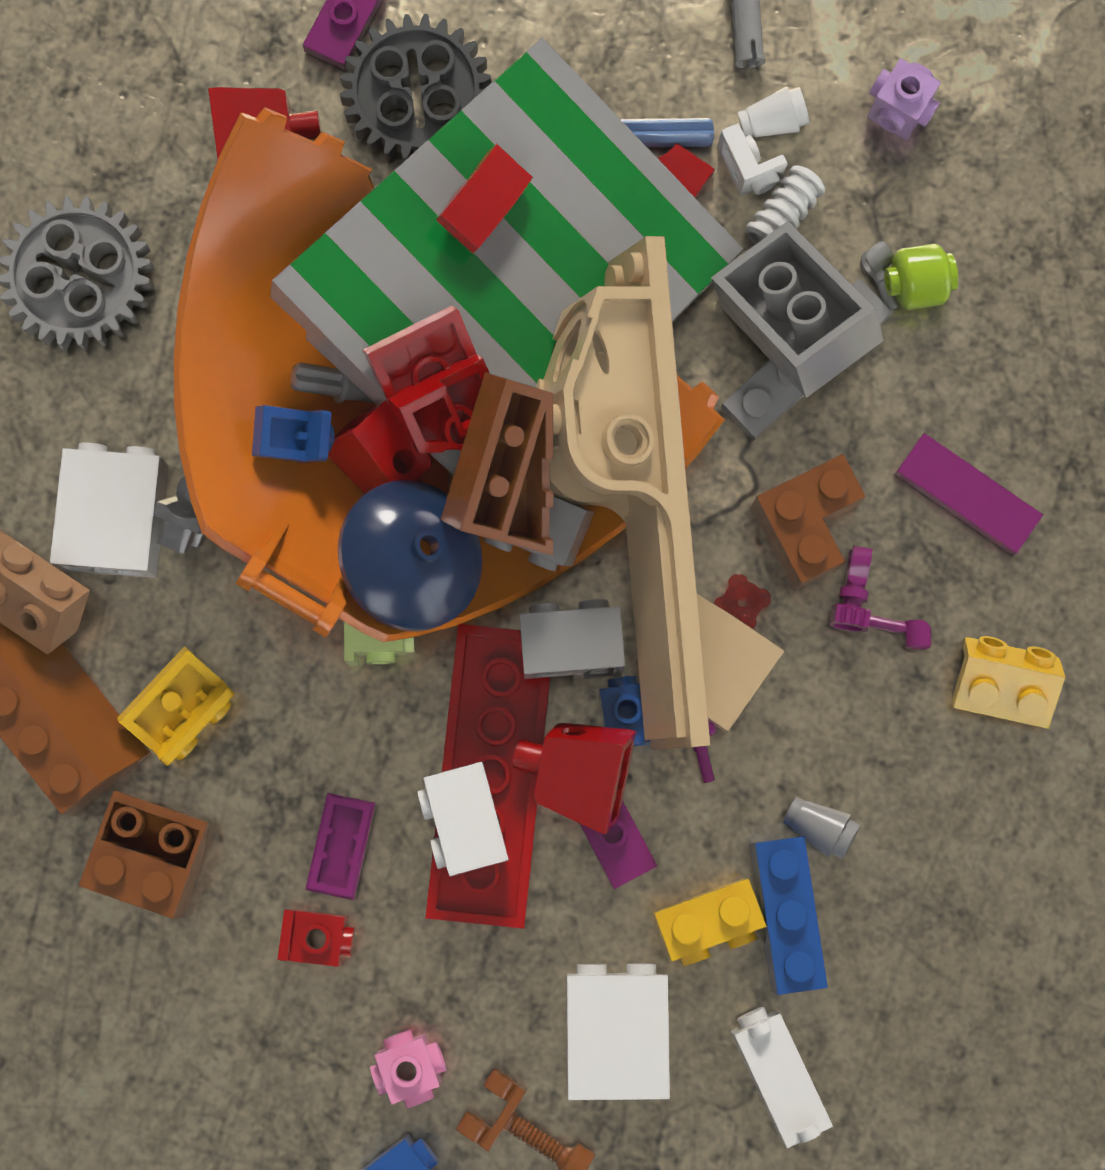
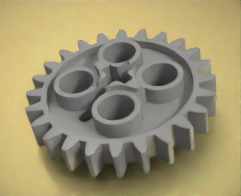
M65 196L63 209L57 210L48 200L45 202L47 215L40 217L30 209L28 214L32 224L29 227L15 222L13 226L20 235L18 241L12 239L3 240V243L12 254L11 256L0 257V265L9 271L0 275V285L8 288L7 291L0 295V298L7 306H14L8 313L14 321L20 322L25 320L22 329L29 336L39 331V340L47 346L55 336L57 344L62 350L66 351L72 339H75L78 346L83 351H86L89 337L93 336L102 346H105L106 331L111 329L116 335L122 337L124 334L119 323L123 319L133 324L138 322L131 311L133 306L147 308L149 305L139 293L140 291L154 289L151 280L142 276L155 270L150 259L142 258L151 250L146 241H137L142 233L136 224L127 227L129 219L123 211L116 213L112 217V208L108 202L104 201L95 211L94 204L89 197L85 196L80 208H76L70 197ZM69 235L74 236V241L70 248L64 251H55V245L60 238ZM111 253L118 255L117 261L112 267L104 270L97 269L98 262L103 256ZM46 256L66 269L77 273L82 268L91 280L114 285V289L112 291L101 289L93 282L77 274H73L69 278L60 267L46 262H38V258ZM47 277L54 278L53 286L50 290L41 294L35 293L36 284L41 279ZM90 295L97 296V302L93 309L87 312L77 311L78 303L81 299Z

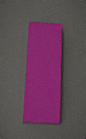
M925 433L922 434L895 473L896 476L1012 556L1018 553L1043 516L1038 510Z

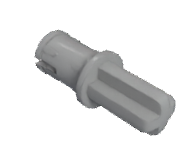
M298 363L293 366L291 388L295 391L333 396L334 401L342 403L346 399L375 404L338 368L307 363Z

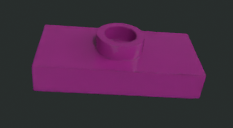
M326 0L302 45L304 52L346 71V56H354L356 52L355 42L357 40L362 41L383 0Z
M327 793L305 890L355 900L377 803Z
M623 801L619 819L607 834L599 833L579 823L613 889L657 867L652 854Z

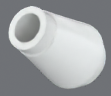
M786 86L747 107L745 110L737 112L745 137L751 135L756 138L800 132L799 127L810 124L800 87L788 90Z

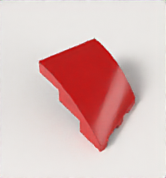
M451 305L363 349V353L384 396L418 453H443L446 450H459L461 452L485 372L489 373L484 358L476 353L459 310Z

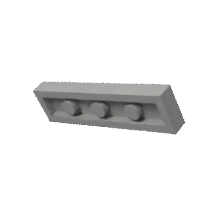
M859 279L852 286L876 308L881 326L893 312ZM769 360L725 400L721 408L754 442L804 395Z

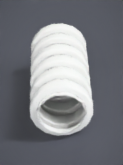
M793 166L788 171L789 177H784L780 182V188L774 189L771 193L772 199H767L763 203V211L759 210L754 215L755 222H749L745 227L747 236L754 245L787 221L797 230L800 226L799 220H804L807 217L808 209H812L817 204L816 198L822 197L825 193V186L818 175L803 166Z

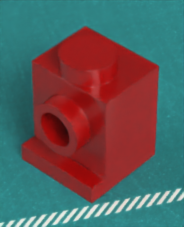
M284 909L277 960L340 967L342 966L343 957L351 958L355 927H347L349 916ZM313 929L323 931L326 937L325 944L319 949L313 948L308 942V935Z

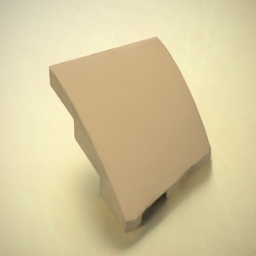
M697 594L708 720L727 733L782 656L784 650Z

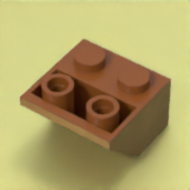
M114 790L78 886L172 919L184 918L201 871L209 823Z

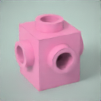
M411 1029L383 1039L385 1048L379 1050L374 1055L377 1064L370 1066L371 1075L378 1094L381 1096L388 1093L391 1105L403 1100L406 1108L433 1099L435 1096L432 1089L440 1087L443 1081L440 1073L447 1071L438 1042L430 1044L426 1033L413 1037ZM407 1061L414 1064L416 1067L415 1078L412 1080L400 1078L397 1071L400 1063Z

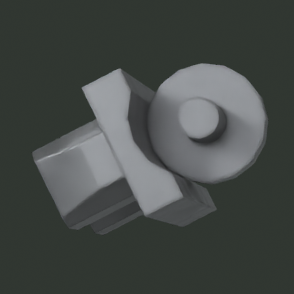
M184 476L177 485L176 496L158 501L153 516L164 520L156 543L182 554L187 553L190 546L196 548L202 546L206 537L202 534Z

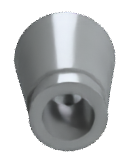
M798 797L794 799L783 823L790 826L799 835L805 836L808 842L828 858L833 854L842 860L846 856L861 824L851 820L852 814L807 800L804 801Z

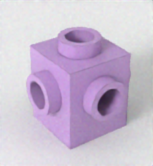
M900 58L891 73L883 69L873 84L869 94L875 97V100L867 118L878 123L883 129L907 141L917 124L919 123L926 127L937 110L940 102L934 99V96L941 81L934 78L932 72L925 66L914 62L908 63Z

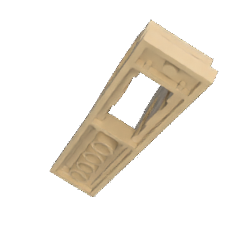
M645 236L608 262L604 279L605 286L596 287L562 310L552 338L556 341L544 379H538L536 388L553 393V459H550V490L553 491V496L573 505H598L609 508L616 512L626 523L645 741L650 740L651 750L709 746L710 735L664 236Z

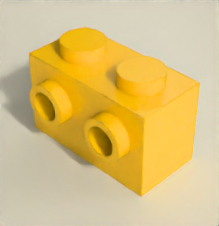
M749 879L737 880L651 912L668 959L670 961L681 959L683 967L711 957L709 948L727 941L729 948L734 949L756 941L758 937L755 931L767 927Z

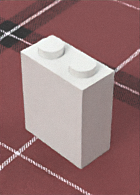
M79 443L78 449L63 448L50 564L61 571L157 578L160 545L156 542L162 528L163 519L153 516L157 502L165 499L168 464L160 456L155 455L156 451L154 449L129 446L126 448V453L108 452L107 446L97 443Z
M577 964V973L566 974L568 1100L670 1099L668 975L666 973H656V964H626L627 973H607V964Z

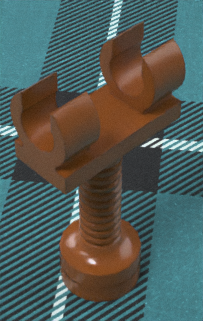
M495 1068L483 1086L508 1102L495 1124L491 1127L467 1111L456 1128L462 1135L479 1144L480 1147L488 1152L501 1131H509V1134H513L514 1137L518 1136L517 1139H522V1142H526V1145H530V1148H534L535 1151L539 1150V1154L543 1153V1156H547V1159H551V1162H556L558 1170H587L595 1156L594 1152L580 1143H577L572 1148H564L563 1144L560 1145V1142H556L554 1138L551 1140V1136L547 1137V1134H543L542 1130L539 1131V1128H534L533 1124L530 1126V1122L526 1123L525 1119L522 1120L521 1116L518 1117L515 1109L527 1089Z

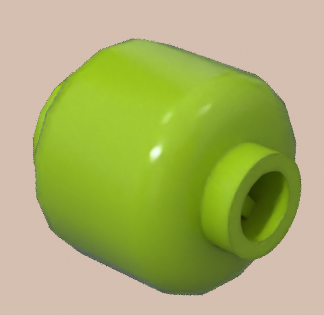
M937 244L899 249L893 256L891 267L884 270L886 292L889 297L896 296L901 307L907 310L945 304L950 298L951 291H956L958 287V269L953 254L945 253L943 248Z

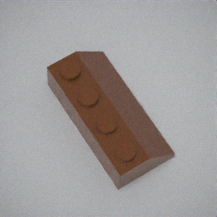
M0 623V738L60 814L76 816L149 757L151 752L143 742L119 723L117 719L120 715L64 643L47 655Z

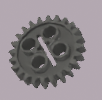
M409 14L404 15L403 27L396 28L394 23L388 18L386 19L387 32L383 35L371 27L369 34L372 43L368 45L357 40L355 47L360 58L346 56L347 69L352 73L340 74L342 87L348 89L340 93L342 105L349 107L344 111L347 123H357L353 128L357 140L369 135L367 145L371 153L383 145L385 160L388 162L397 152L402 153L403 162L408 159L492 83L491 75L483 73L487 70L486 57L475 58L478 53L477 42L471 41L463 45L465 37L464 29L462 28L449 35L447 20L444 18L436 28L430 27L428 14L423 15L419 26H413ZM410 52H414L417 56L425 126L421 129L416 127L407 58ZM435 59L448 63L440 71H431L425 67L427 63ZM388 65H396L401 68V71L392 77H385L379 74L380 70ZM440 103H447L454 108L451 113L445 116H437L431 112V109ZM393 109H402L407 112L406 117L397 122L384 118L386 113Z

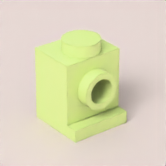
M344 622V661L348 666H359V656H366L367 664L396 663L395 655H407V653L415 652V637L381 642Z

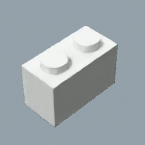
M482 762L423 778L426 789L418 791V797L424 819L434 818L439 838L432 839L430 842L438 869L447 867L449 876H454L509 861Z

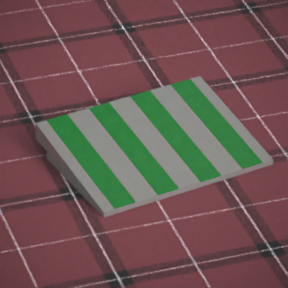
M541 38L272 280L270 298L307 331L306 340L378 405L385 400L387 401L369 366L363 349L451 305L459 310L476 353L484 358L490 374L536 387L538 379L543 380L556 344V341L552 338L562 310L596 287L605 286L604 279L608 262L645 236H664L672 322L712 283L711 277L733 262L742 253L743 248L562 57ZM498 144L533 178L478 250L472 253L436 221V218L454 193L468 180L485 154ZM459 450L430 453L454 475L461 453Z

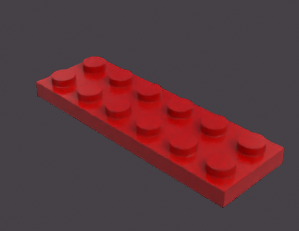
M459 624L457 628L442 772L479 762L483 763L509 861L449 876L447 867L437 868L434 854L432 853L426 919L525 928L537 803L533 798L537 774L513 768V757L517 744L521 739L543 745L551 677L524 678L521 630ZM436 826L434 839L439 838Z

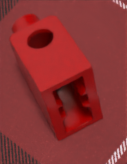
M208 88L217 159L240 113L256 118L264 108H268L287 116L284 129L309 140H315L322 132L318 110L292 114L286 91L283 89Z
M386 400L354 417L334 436L333 446L328 452V457L364 494L377 486L392 481L413 480L422 482L419 477L432 465V460L427 453H418Z
M558 723L545 736L543 745L521 739L515 749L513 768L537 774L533 795L534 801L537 804L592 830L607 834L620 816L636 731Z

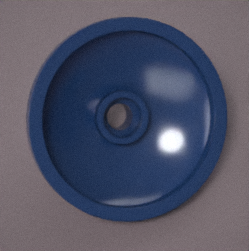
M399 480L377 486L357 500L347 513L340 529L338 561L347 589L358 605L371 617L399 630H430L453 620L470 604L481 579L482 550L478 535L460 531L440 520L448 494L432 485L413 480ZM421 540L429 544L431 549L430 555L422 552L420 548Z

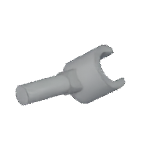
M881 241L863 253L860 264L863 270L873 277L882 301L890 310L897 308L894 296L889 297L886 292L884 269L892 264L894 255L888 245Z

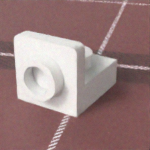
M739 123L721 130L717 148L740 196L752 191L756 195H760L780 184V179L783 178L788 164L784 155L777 156L758 165L761 157L757 144L751 135L745 137Z

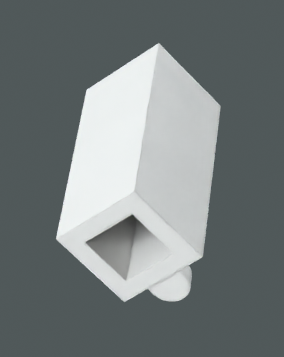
M760 1007L739 1017L737 1021L740 1027L730 1031L777 1134L785 1147L788 1149L800 1142H808L818 1137L821 1132L833 1127L781 1014L775 1010L767 1013L764 1007Z

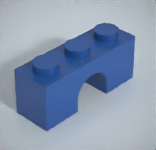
M805 836L749 844L756 893L760 896L764 920L767 926L765 927L766 942H764L771 992L782 995L828 988Z

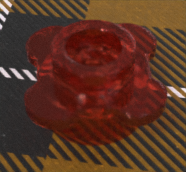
M732 575L728 580L729 587L723 596L716 598L714 604L753 629L757 624L756 617L761 609L770 605L771 595L768 590L764 588L759 589L755 584L748 582L745 575ZM744 598L747 601V605L744 607L739 606L738 599Z

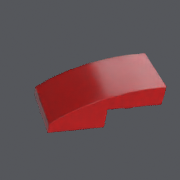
M496 144L485 154L468 180L454 193L436 218V221L469 251L474 253L505 217L533 177Z

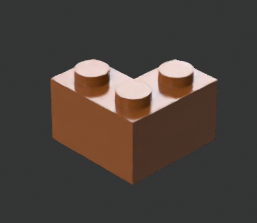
M844 454L756 496L751 505V509L794 591L838 570L845 562L825 523L858 507L866 496Z

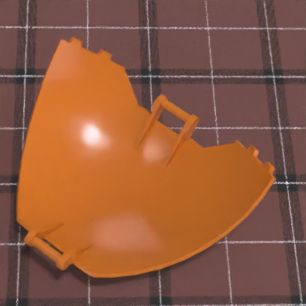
M264 108L256 118L240 113L218 158L199 209L186 257L177 308L174 346V410L180 458L190 501L202 534L217 546L247 563L235 584L248 592L253 588L314 625L312 630L324 638L327 637L339 618L365 635L381 642H389L417 637L456 626L499 609L555 579L586 559L625 529V521L613 510L598 505L582 506L595 513L573 565L562 566L558 564L556 571L545 569L528 561L531 552L513 545L511 552H507L484 542V537L478 536L482 550V573L473 599L456 618L430 630L405 631L389 627L371 617L358 605L347 589L340 571L338 539L347 513L357 500L364 495V492L329 457L326 461L311 463L252 456L256 406L266 405L309 412L316 410L330 411L331 425L334 428L335 436L354 417L377 405L346 399L342 403L334 401L333 396L292 389L291 373L294 365L307 363L332 368L336 367L306 340L307 331L270 298L272 280L374 189L370 178L373 169L342 155L345 142L323 131L312 141L284 129L287 120L286 115L268 108ZM677 375L686 469L725 419L714 409L719 396L702 381L692 389ZM427 453L432 460V465L419 479L423 483L432 485L448 494V470L430 453ZM421 540L420 548L422 552L430 555L431 549L429 544ZM263 568L278 576L279 578L283 579L284 581L288 582L289 584L293 585L294 587L298 588L299 590L303 591L304 593L308 594L309 596L313 597L314 599L318 600L319 602L323 603L325 606L320 605L319 603L315 602L314 600L310 599L309 597L305 596L304 594L300 593L299 591L295 590L294 588L290 587L289 585L285 584L284 582L265 572Z

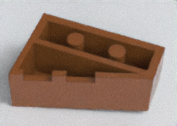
M485 372L440 520L463 532L553 555V539L550 538V508H553V491L550 490V459H553V393Z

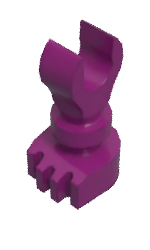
M854 545L853 550L850 549L846 567L845 586L840 587L839 598L843 600V603L832 605L829 622L831 627L852 632L868 631L871 609L861 607L862 603L868 601L869 591L865 590L872 560V549Z

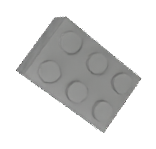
M788 221L711 277L723 310L806 398L884 341L876 308Z

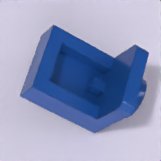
M266 405L255 407L252 456L302 463L321 462L328 459V452L334 443V428L331 425L330 411L316 410L309 412Z

